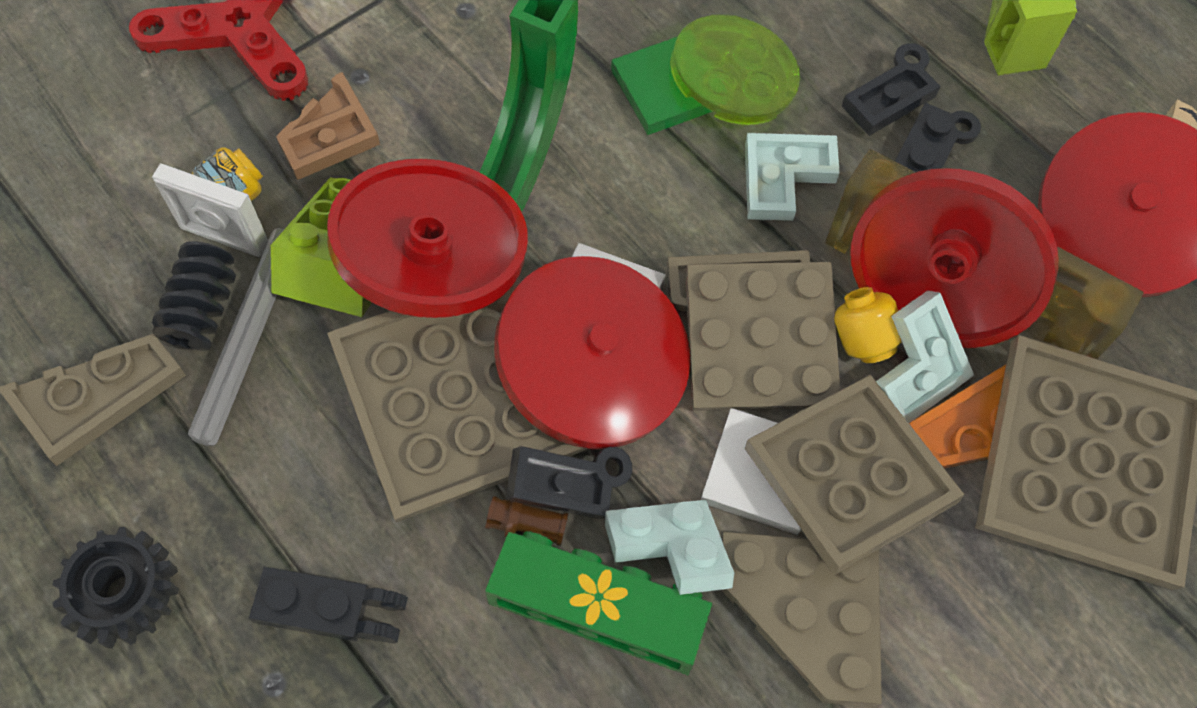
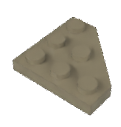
M723 532L721 540L734 571L733 587L721 590L733 604L736 603L756 625L755 629L784 661L788 660L809 683L808 687L822 703L875 708L882 704L879 550L833 575L809 539Z

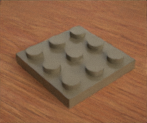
M831 262L687 264L685 275L688 342L690 348L691 411L730 410L731 408L736 410L806 409L840 391Z
M871 375L749 438L744 448L833 575L958 504L965 495Z

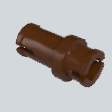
M493 496L485 528L505 531L504 537H507L508 532L522 536L525 531H530L543 535L556 545L561 546L568 513H558Z

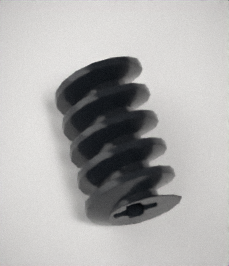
M189 241L180 246L178 252L179 259L174 262L171 271L173 276L168 278L165 290L167 293L161 296L158 305L160 310L155 312L152 319L154 326L152 332L160 340L175 347L209 351L212 342L201 335V333L214 334L218 329L217 323L208 317H221L223 315L224 307L215 300L224 301L229 298L231 292L223 284H232L236 279L237 275L235 272L227 267L234 264V258L231 253L220 247L204 242Z

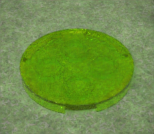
M709 15L696 19L685 26L680 32L671 53L670 65L672 75L685 97L692 96L700 104L716 112L715 118L730 123L753 125L776 119L777 115L790 105L799 88L800 71L789 47L772 31L746 18L733 15Z

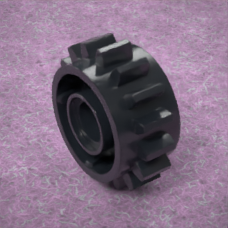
M119 527L116 535H108L103 530L97 531L95 539L87 543L79 541L76 544L78 550L69 559L63 558L61 564L64 566L61 577L53 580L52 584L59 589L60 598L52 602L53 608L63 614L68 613L60 623L72 632L78 630L77 637L91 645L98 638V643L106 648H113L117 639H122L130 645L136 644L137 635L146 630L153 634L157 630L155 623L162 615L169 616L172 612L167 606L170 596L176 595L179 592V588L170 581V577L178 573V569L170 560H165L169 555V551L159 542L153 545L154 539L144 531L139 532L134 538V535L126 527ZM126 577L123 589L117 595L107 597L110 585L118 578Z

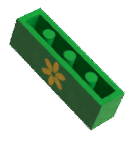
M525 531L520 536L508 532L485 590L489 605L684 675H689L713 604L703 600L701 592L680 595L676 584L669 588L652 582V576L638 568L623 566L620 571L601 564L602 559L592 552L583 549H573L572 553L552 547L553 542L543 535Z

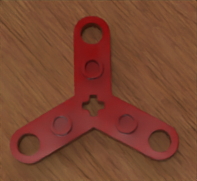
M226 0L225 2L151 8L136 14L129 24V31L135 44L140 50H146L147 53H152V51L160 53V50L166 51L168 49L187 51L230 46L254 77L268 91V94L274 96V99L281 98L282 101H286V98H290V100H293L296 95L300 97L302 95L301 92H305L306 86H308V75L303 62L269 23L284 0ZM238 19H246L242 23L243 26L235 27ZM152 24L154 27H156V24L159 27L163 26V29L155 35H144V32L147 31L146 27L150 29ZM284 70H287V73H290V71H292V74L296 73L294 79L289 82L278 83L274 81L276 80V75H280L279 72L285 73Z

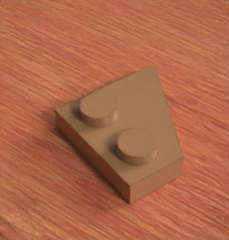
M342 72L336 74L331 79L333 87L320 101L313 98L302 109L299 118L289 122L276 136L278 144L297 180L380 145L375 128Z

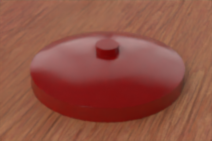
M1145 112L1123 113L1091 123L1078 131L1061 147L1043 177L1039 191L1038 210L1049 224L1054 235L1059 263L1071 275L1099 291L1132 298L1151 297L1169 293L1197 279V129L1166 115Z
M404 159L370 168L350 180L340 190L329 211L327 242L330 258L339 275L355 292L368 301L404 315L444 318L459 316L482 309L498 300L513 286L524 265L528 244V231L524 216L517 203L500 185L487 176L452 162L434 159Z
M948 168L916 172L904 176L882 189L863 212L853 234L850 253L851 266L858 287H870L873 289V292L891 295L896 302L898 311L926 291L940 292L963 348L994 345L1013 338L1030 327L1043 313L1050 301L1056 283L1059 263L1056 241L1049 224L1035 205L1023 194L1006 183L988 175L974 171Z
M576 256L555 260L543 265L524 278L515 288L506 302L496 326L494 338L495 363L502 386L509 399L525 419L537 429L558 441L572 446L605 449L608 447H621L644 438L670 416L680 402L687 386L690 372V348L685 327L674 305L660 288L647 277L629 266L613 260L592 256Z

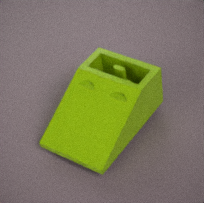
M993 0L984 43L997 75L1045 69L1059 47L1069 25L1075 18L1077 13L1076 1Z
M330 177L271 244V290L273 294L363 317L372 302L355 292L342 279L330 258L327 242V223L331 205L337 194L350 179Z

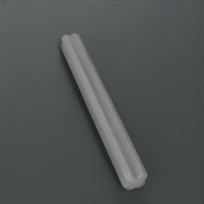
M276 228L270 235L188 431L189 437L196 443L214 446L219 440L277 297V294H273L271 290V244L284 229Z

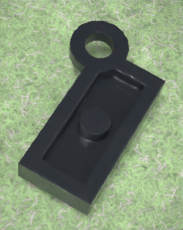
M915 43L901 45L893 59L894 68L845 95L842 107L868 136L937 96L941 86L926 71L930 57L927 50L921 45ZM914 56L919 62L911 64L904 57Z
M925 102L888 177L898 180L916 172L942 169L955 143L969 144L975 141L981 130L980 120L971 112L955 111L950 114V112ZM964 123L969 127L970 131L962 132L956 128L955 124Z
M519 446L512 451L506 500L602 519L605 518V513L610 508L612 488L622 486L630 479L632 462L629 455L618 447H608L599 451L594 456L593 462ZM609 458L614 459L619 466L618 474L615 477L609 475L605 468L606 461Z

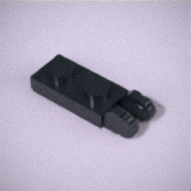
M264 566L249 619L256 624L356 642L358 638L397 643L400 634L399 628L384 622L377 623L362 620L366 605L390 611H403L406 609L408 597L391 590L369 588L366 584Z

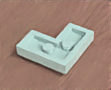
M747 133L745 141L747 218L751 220L793 221L796 213L795 182L836 183L840 174L837 136Z
M926 291L892 315L909 358L876 382L908 423L915 420L974 376L940 292Z
M706 500L606 511L605 528L615 562L667 556L680 595L730 589L733 587L734 571Z

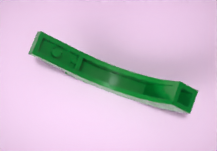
M518 0L509 15L512 48L508 83L497 127L479 173L500 185L514 199L521 212H523L546 158L566 95L576 44L578 0Z

